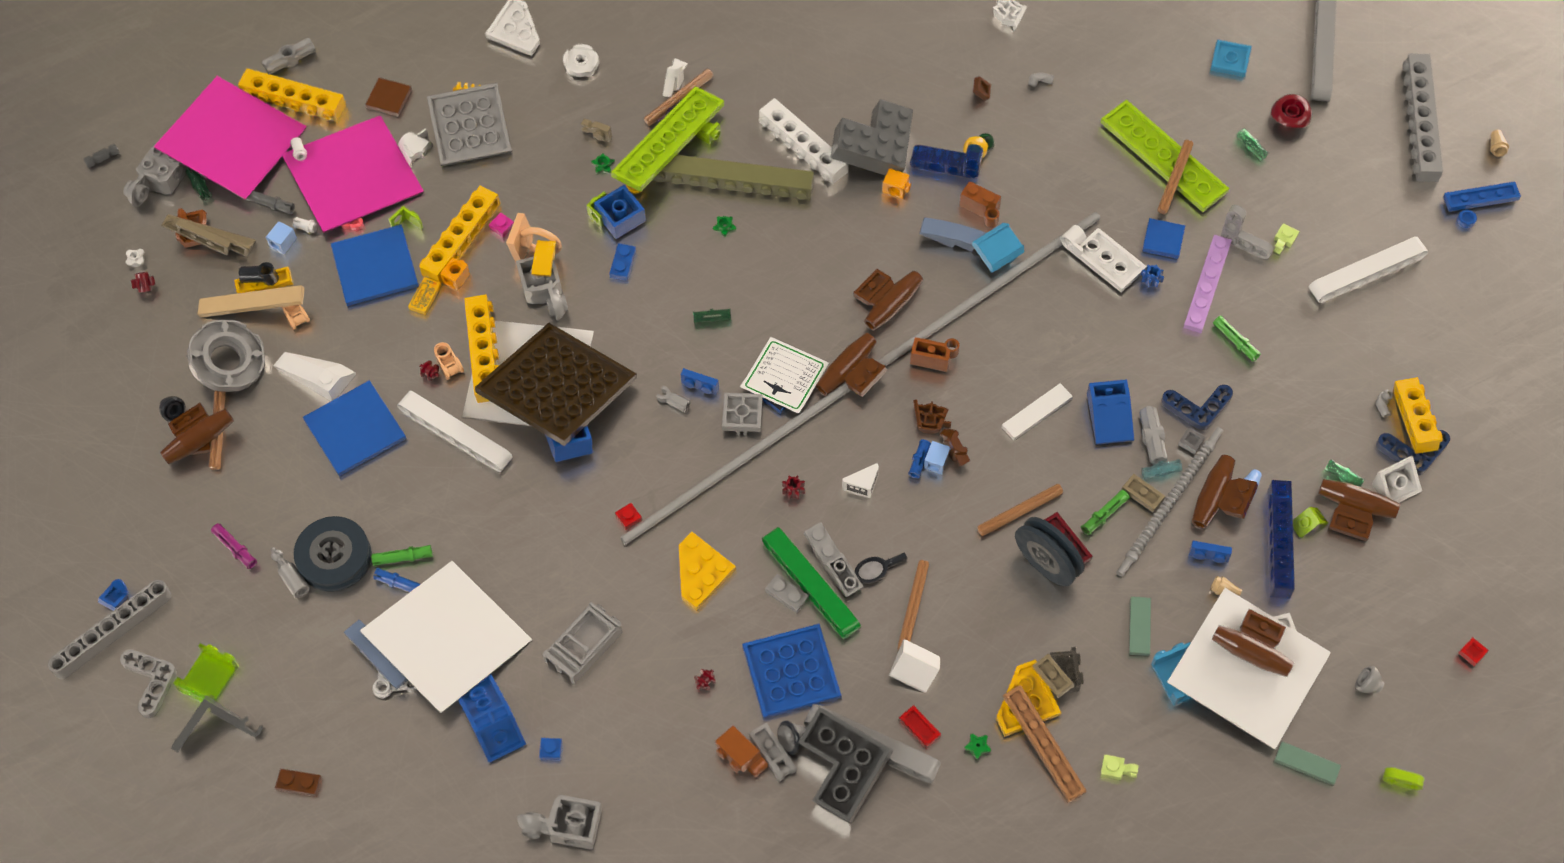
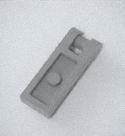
M767 723L749 733V737L779 782L784 780V776L789 773L797 772L795 765ZM784 762L786 766L779 769L777 765Z

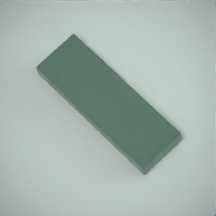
M1131 596L1129 655L1150 656L1151 598Z
M1283 741L1280 743L1274 760L1276 763L1333 786L1341 768V765Z

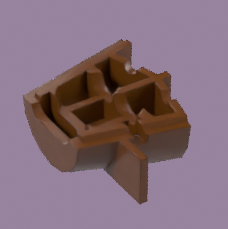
M913 400L919 431L935 434L940 432L941 428L951 429L952 422L944 421L949 409L933 404V401L925 405H918V400Z
M948 428L941 431L939 435L943 437V445L950 447L948 454L952 461H958L960 466L970 462L967 455V447H963L958 438L959 432Z

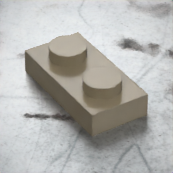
M1135 474L1122 487V490L1126 491L1131 498L1151 512H1154L1165 499L1164 494Z
M1049 654L1032 665L1036 673L1057 698L1074 687L1073 682Z

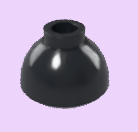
M176 396L162 399L159 406L160 415L168 422L173 421L185 412V402Z

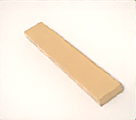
M299 285L200 298L197 315L202 318L302 305L305 288Z

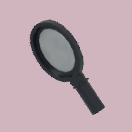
M904 552L890 559L888 558V560L880 557H869L862 560L856 566L854 572L861 583H874L885 576L888 567L907 560V556Z

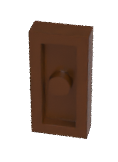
M280 768L275 789L277 791L317 797L322 777L318 774Z

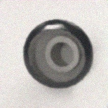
M785 720L778 727V741L788 755H795L802 746L798 742L807 727Z

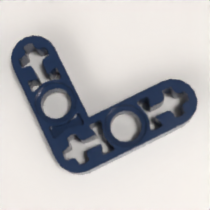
M1228 385L1218 386L1202 407H1199L1174 390H1167L1162 396L1161 403L1166 409L1196 429L1206 430L1231 401L1233 390ZM1226 392L1227 395H1224L1220 401L1219 397L1221 393ZM1171 397L1174 398V400H1171L1170 402L1167 401V399H1170ZM1215 404L1218 406V410L1212 411L1208 408V405ZM1187 406L1192 412L1189 414L1183 413L1181 408ZM1205 414L1208 415L1205 422H1199V419H1203Z
M1440 430L1444 440L1440 442L1439 449L1433 451L1434 456L1432 457L1427 456L1425 452L1415 454L1413 449L1389 433L1381 434L1376 446L1396 463L1405 459L1398 456L1397 452L1400 450L1406 452L1407 457L1412 456L1415 465L1422 459L1424 461L1422 466L1416 468L1417 474L1420 476L1428 470L1450 442V435L1446 431ZM1386 440L1389 441V444H1383Z

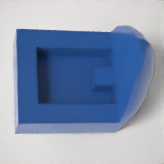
M122 579L113 580L111 585L98 598V603L112 611L121 606L128 598V588Z

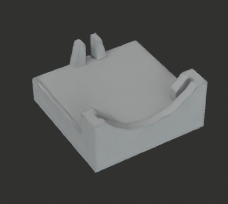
M724 393L722 430L736 431L738 435H740V432H744V435H746L747 431L761 432L763 394Z

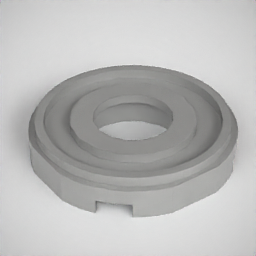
M213 320L204 324L201 329L193 334L188 346V361L192 374L204 386L215 391L232 392L248 388L259 378L265 364L264 344L258 334L255 335L246 328V324L236 320ZM218 347H230L238 353L240 363L235 369L230 371L219 369L212 363V352Z

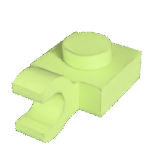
M1283 223L1275 235L1274 241L1277 243L1273 252L1280 255L1285 246L1291 248L1300 231Z
M1104 754L1101 777L1121 780L1122 775L1137 777L1139 765L1124 764L1125 758Z

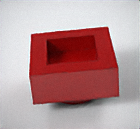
M632 503L615 512V516L625 530L642 521V516Z
M1472 637L1458 654L1475 667L1489 650Z

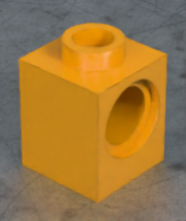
M889 168L883 181L882 192L903 199L905 193H909L911 183L909 182L910 175Z
M452 257L441 271L440 276L443 284L458 291L470 276V272L466 262Z

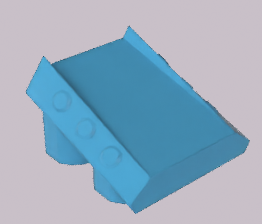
M1008 223L1000 224L972 242L973 247L991 272L1001 269L1002 266L1013 262L1024 253V245L1021 244Z

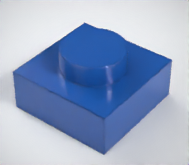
M541 738L540 760L561 761L562 739Z

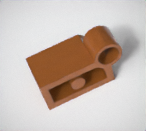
M969 181L960 194L959 206L983 217L984 224L987 227L992 228L998 225V210L1000 209L1001 196Z
M915 337L910 364L947 372L950 359L956 358L959 354V341L950 338L945 343Z
M732 726L715 740L717 754L723 760L726 758L736 773L739 771L744 773L748 770L756 778L769 767L761 756L760 751L736 727Z

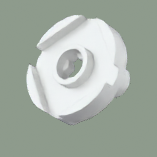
M579 44L573 46V49L570 51L567 50L565 52L563 62L569 75L590 77L597 69L599 59L597 52L593 51L592 47ZM580 59H584V62L579 63L577 61H580Z

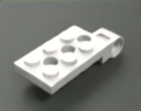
M1073 225L1060 237L1062 245L1121 293L1141 275L1142 270L1147 268L1146 265L1099 228L1086 238L1085 232L1079 226ZM1095 244L1097 248L1091 249L1088 245ZM1109 255L1111 259L1104 260L1101 256ZM1123 266L1125 270L1118 271L1115 267Z

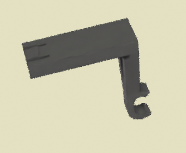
M206 695L182 732L175 739L171 749L177 753L179 752L208 708L211 709V713L236 726L250 736L259 735L262 732L263 725H260L256 731L248 728L245 724L249 720L248 716L242 719Z

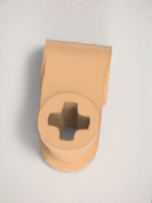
M301 305L282 307L293 330L304 322H310L306 311Z
M441 342L434 347L437 363L447 380L459 372H464L462 364L447 343Z

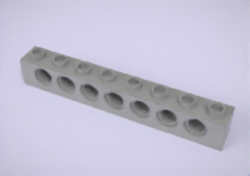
M1408 54L1407 60L1403 62V71L1406 72L1404 85L1407 86L1406 100L1409 101L1407 114L1410 115L1409 129L1412 130L1410 144H1413L1412 159L1415 160L1413 173L1416 174L1417 181L1439 182L1443 173L1431 56L1430 54Z

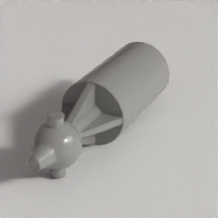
M272 547L271 558L278 562V574L295 598L304 596L310 590L309 585L294 563L285 560L282 551Z

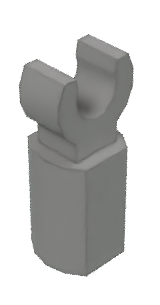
M662 386V392L666 395L661 396L657 394V400L662 403L667 402L668 405L686 413L691 401L676 393H670L667 387Z

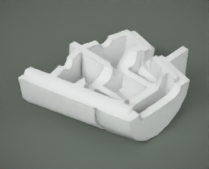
M997 0V5L993 7V12L1002 26H1013V31H1015L1027 6H1023L1015 0Z
M676 58L673 60L672 67L667 69L663 96L671 97L674 90L680 89L684 80L683 70L688 63Z
M426 128L418 134L409 132L399 140L398 147L410 168L413 167L412 162L416 159H424L426 152L433 146L432 142L424 139L428 136Z

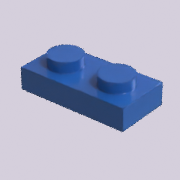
M618 243L609 273L610 278L628 281L636 253V246Z
M683 368L680 374L682 384L688 388L700 389L706 394L712 393L717 395L719 391L718 379Z
M1193 540L1189 549V556H1194V558L1200 560L1211 559L1217 563L1229 562L1232 553V547Z

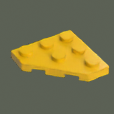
M693 532L679 544L681 596L687 604L697 611L736 570V566Z
M1034 659L1017 666L1007 692L1021 685L1044 722L1060 716L1061 711L1050 688L1033 669L1032 665L1037 662ZM1003 700L996 720L1004 737L1023 729L1005 700Z

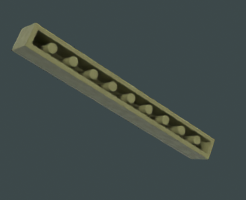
M676 155L653 180L657 182L664 181L674 184L704 186L712 189L721 188L729 191L737 190L746 193L753 192L763 195L811 200L814 172Z

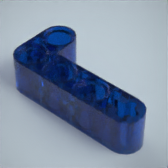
M971 144L967 147L966 153L916 145L912 151L910 165L916 169L974 179L979 176L983 148L979 145Z

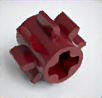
M148 272L134 274L135 279L131 280L132 289L137 288L138 293L151 291V286L155 285L154 276H149Z
M789 475L787 481H782V486L784 487L782 494H787L789 500L791 498L799 499L800 494H805V481H800L799 475L796 477Z

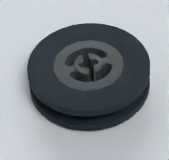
M330 516L316 520L301 532L296 540L293 555L298 571L310 586L322 591H339L354 585L364 576L371 563L372 551L364 530L356 522L345 517Z
M1030 517L1023 526L1016 530L1015 540L1020 551L1029 563L1050 581L1061 586H1069L1075 581L1076 577H1079L1084 572V562L1076 547L1059 529L1049 522L1038 517Z

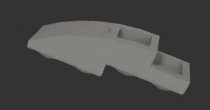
M821 522L804 531L803 534L812 546L814 555L845 597L863 588L845 556L839 552Z

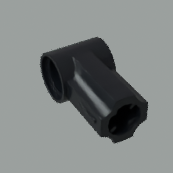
M263 262L259 266H241L238 272L241 283L264 282V284L271 286L276 284L279 279L278 273L270 262Z

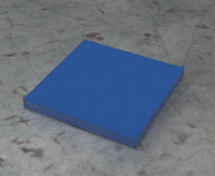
M402 224L331 243L347 306L419 287Z
M370 380L303 416L305 423L339 477L407 439Z
M820 623L742 644L763 719L812 707L813 704L820 705L842 699Z

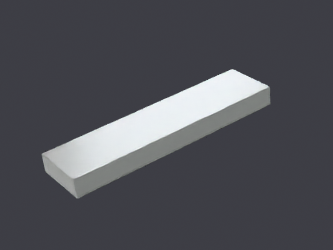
M1060 383L1003 423L1001 428L1014 441L1072 400L1073 396Z

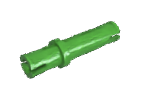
M1222 315L1214 320L1213 325L1237 346L1239 352L1242 351L1252 362L1260 357L1261 353L1250 344V340L1244 338Z
M1120 490L1098 512L1095 511L1092 514V517L1081 526V530L1089 536L1096 528L1103 526L1106 523V519L1130 499L1128 493Z
M431 545L422 547L409 546L407 549L371 554L373 566L401 561L414 562L416 559L433 557Z

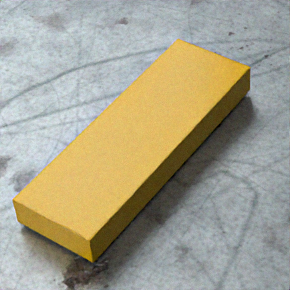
M288 266L275 269L279 279L276 284L271 286L264 284V282L241 283L239 279H235L236 292L238 294L293 285L290 269Z

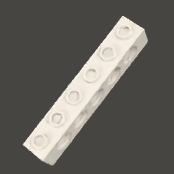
M775 98L759 110L760 123L764 127L769 128L773 135L777 138L779 137L788 148L793 149L800 159H804L813 170H817L824 180L834 184L848 173L847 163L830 158L832 147Z

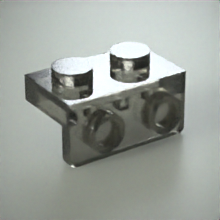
M1071 647L1070 651L1051 652L1050 656L1074 684V687L1067 692H1079L1081 684H1084L1083 673L1079 672L1078 665H1081L1080 653H1076V647Z

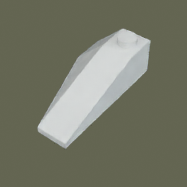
M284 352L273 365L274 368L330 401L336 399L356 375L354 371L342 364Z

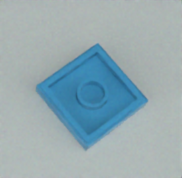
M1217 39L1210 71L1245 77L1252 46Z

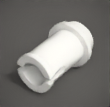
M293 138L290 142L294 151L293 157L298 161L306 159L307 151L304 149L300 138Z
M296 217L294 220L298 222L293 221V228L304 230L308 234L317 231L318 225L314 220L308 221Z

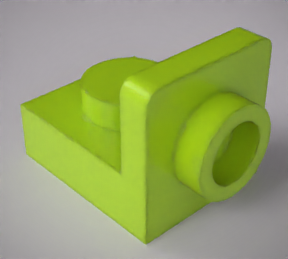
M708 122L695 136L710 145L721 135L720 123L716 122L713 125Z

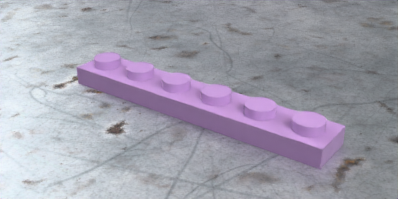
M1217 235L1213 236L1183 328L1202 333L1232 241L1231 239Z

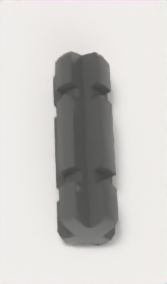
M115 144L108 146V149L104 148L93 153V156L85 157L84 162L87 167H92L95 165L94 163L97 162L98 164L110 158V155L118 154L119 150Z

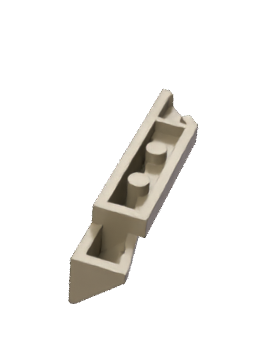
M167 215L161 225L225 255H228L229 251L232 250L248 257L256 242L252 238L172 215Z

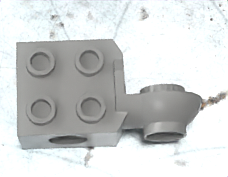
M154 143L136 168L139 177L134 181L126 183L124 195L127 196L133 206L138 207L146 200L150 190L165 195L172 194L190 168L154 148L156 144Z
M534 256L516 261L527 303H547L550 316L555 315L556 321L560 320L564 313L568 311L565 296L562 295L561 282L554 260L551 277L533 276L531 274Z
M559 795L554 800L549 819L536 812H526V814L518 815L517 821L522 829L521 834L526 837L536 839L540 838L541 834L550 835L553 843L593 850L602 807L601 802Z

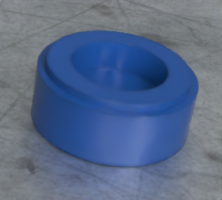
M1462 210L1457 217L1458 224L1463 228H1472L1477 221V215L1471 210Z

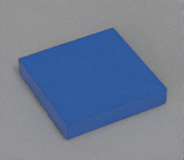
M1149 218L1142 252L1179 259L1186 225Z

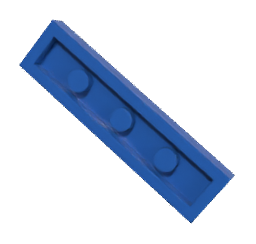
M1515 181L1446 192L1443 196L1449 212L1518 201L1521 197Z

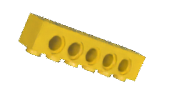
M248 68L238 83L240 89L263 102L273 103L279 107L291 108L294 111H302L311 116H320L326 120L338 121L346 107L343 94Z
M479 186L476 191L472 192L469 201L461 207L459 214L451 220L450 226L446 231L442 232L440 239L431 247L426 258L421 260L419 268L423 277L442 283L441 271L452 257L457 260L462 257L500 206L497 193L482 186Z
M485 294L464 298L474 395L478 403L489 402V400L477 394L475 386L499 366L496 365V360H499V354L494 344H497L496 333H493V328L496 326L494 317H491V312H494L492 301H489Z

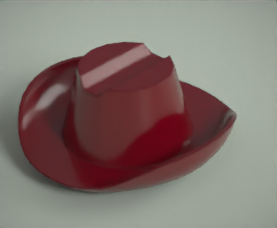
M1287 94L1273 104L1271 116L1282 125L1304 128L1311 122L1312 110L1304 97L1297 94Z

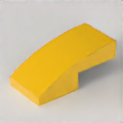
M537 240L531 272L533 276L551 277L556 241Z

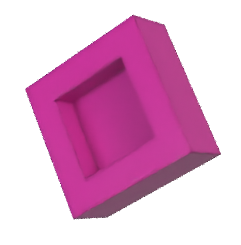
M500 213L489 223V228L501 237H504L512 229L514 221Z

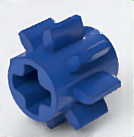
M1148 264L1146 270L1141 272V276H1143L1141 282H1145L1148 288L1158 287L1159 282L1163 283L1164 276L1162 275L1164 270H1160L1157 265L1150 266Z

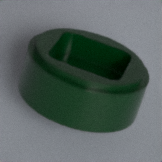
M988 133L979 135V137L987 142V152L991 151L995 146V140L992 135Z

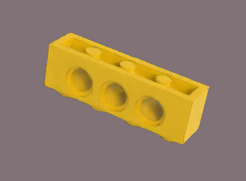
M1418 377L1395 381L1393 394L1415 454L1438 450L1440 442H1442V433L1440 430H1437L1436 417L1431 414L1430 401L1425 398L1423 384H1420Z

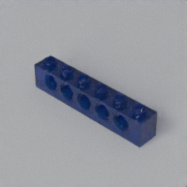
M1272 480L1268 488L1270 597L1290 599L1295 590L1292 481Z

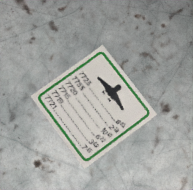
M770 337L740 387L754 394H763V398L799 413L829 362Z

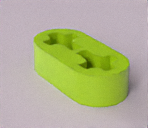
M1388 767L1384 770L1383 780L1389 784L1411 790L1423 789L1424 777L1419 774L1393 767Z

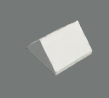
M1412 456L1379 471L1372 483L1378 493L1398 503L1422 491Z
M904 639L889 676L926 693L940 670V657Z

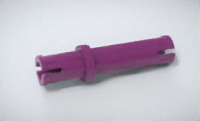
M221 523L215 524L211 529V533L233 553L232 556L237 560L239 559L247 569L255 567L257 560L248 552L247 547L241 545Z

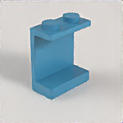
M1191 642L1186 644L1179 643L1169 651H1159L1154 655L1151 663L1173 706L1192 699L1167 683Z

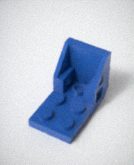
M491 674L458 699L489 763L526 745L509 705Z

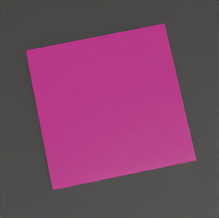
M216 76L155 144L154 148L246 200L281 159L282 153L287 152L291 147V140L298 138L307 126Z
M381 115L303 145L307 151V157L302 161H298L293 157V150L282 153V157L323 233L424 192Z

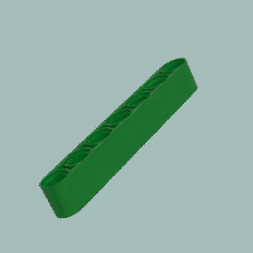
M777 527L762 537L765 547L800 589L809 595L811 602L843 639H846L861 628L858 619L781 528Z

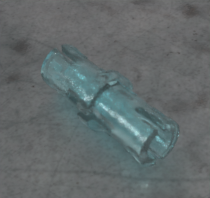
M1180 459L1166 463L1158 462L1157 465L1141 468V473L1144 476V480L1158 476L1166 477V474L1182 471V463H1180Z

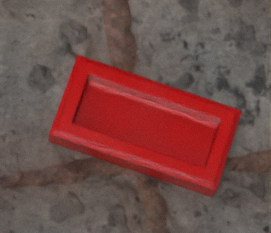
M914 705L898 718L925 749L941 737V733Z

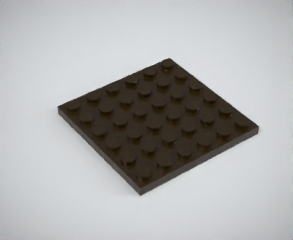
M548 322L476 385L475 392L565 446L637 379V373Z

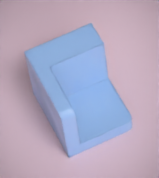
M277 222L266 236L269 247L285 254L297 237L293 228Z
M932 441L924 461V469L942 475L950 447Z

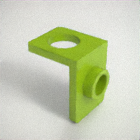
M605 191L592 198L586 205L588 215L600 227L603 226V219L595 210L594 202L606 196L607 193Z
M404 206L389 218L391 227L400 225L407 219L419 229H423L422 221L418 214ZM400 215L399 220L394 223L395 219Z
M1308 507L1290 521V525L1300 538L1304 537L1318 525L1328 524L1321 511L1316 507Z

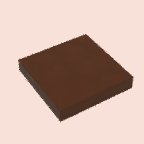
M378 78L365 106L370 110L399 117L412 91V87Z

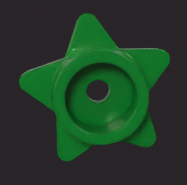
M601 154L591 162L596 166V173L601 171L610 173V166L615 160L609 159L605 154Z
M718 216L717 224L713 227V230L721 231L723 236H726L729 231L736 230V226L732 224L733 217Z
M970 734V743L964 749L971 751L975 758L979 759L983 753L991 752V748L986 744L988 736L978 737Z

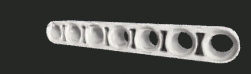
M1413 237L1312 282L1309 285V289L1317 301L1323 303L1421 260L1428 254V250L1418 237Z
M408 391L397 404V407L404 414L497 472H502L513 458L508 450L413 391Z

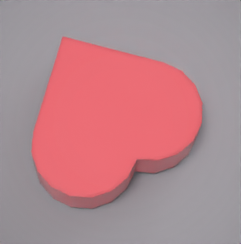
M358 218L341 225V227L346 230L360 231L364 227L362 218Z

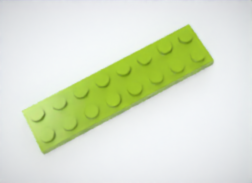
M695 86L611 171V177L641 192L724 107V100Z
M1127 99L1101 118L1100 123L1166 181H1169L1182 148L1177 142ZM1190 154L1176 189L1204 212L1226 195L1230 188Z

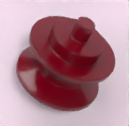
M431 360L420 364L421 377L427 375V380L432 381L440 376L438 364L432 366Z
M700 669V677L694 676L695 683L697 684L696 688L698 690L700 688L710 690V682L716 683L715 676L713 675L714 671L712 669L710 671Z

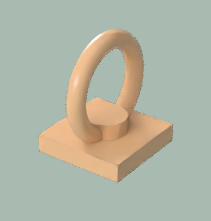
M517 213L506 244L516 263L518 260L525 259L528 249L535 252L536 245L532 243L533 235H539L550 241H556L555 255L562 249L561 241L553 233L545 229L530 227L525 214Z

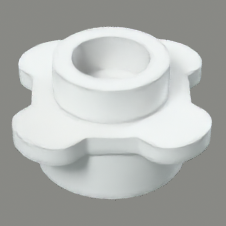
M128 250L126 252V264L134 267L142 265L144 263V250Z

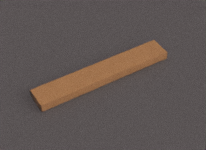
M1019 685L1005 693L1002 697L1067 802L1069 803L1086 793L1085 787L1022 686Z

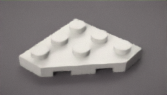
M508 0L485 33L486 38L532 56L540 44L528 6L522 0Z

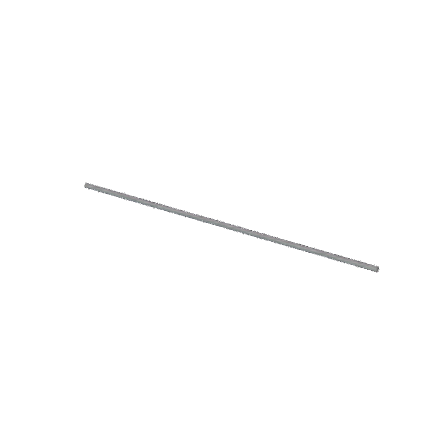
M1094 212L1078 223L1077 226L1084 231L1101 219L1100 215ZM1061 236L882 357L878 362L886 367L912 349L915 337L927 339L1062 246ZM844 383L620 537L622 542L627 545L850 392L851 390L847 384Z

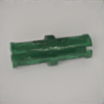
M1245 128L1237 133L1236 137L1260 161L1268 156L1269 152Z
M187 169L186 175L191 180V185L193 189L197 190L200 198L207 200L204 193L210 198L212 194L205 185V179L193 169H191L193 173Z
M711 308L709 311H694V323H715V321L731 320L730 308L721 310ZM709 315H721V316L703 317V316H709Z
M1332 459L1324 469L1340 478L1339 480L1342 482L1344 480L1347 483L1361 487L1365 481L1364 478L1350 471L1349 467L1345 468Z

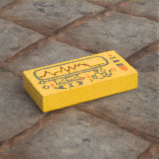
M424 277L408 305L409 310L426 315L442 287L441 282Z

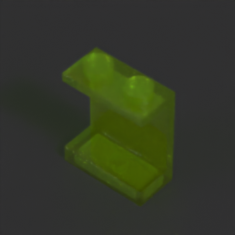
M199 643L198 647L202 653L184 680L177 677L173 684L178 691L202 702L206 695L217 701L237 670L238 665L234 661L235 658L229 653L225 652L222 654L218 652L216 647L210 644L205 646Z

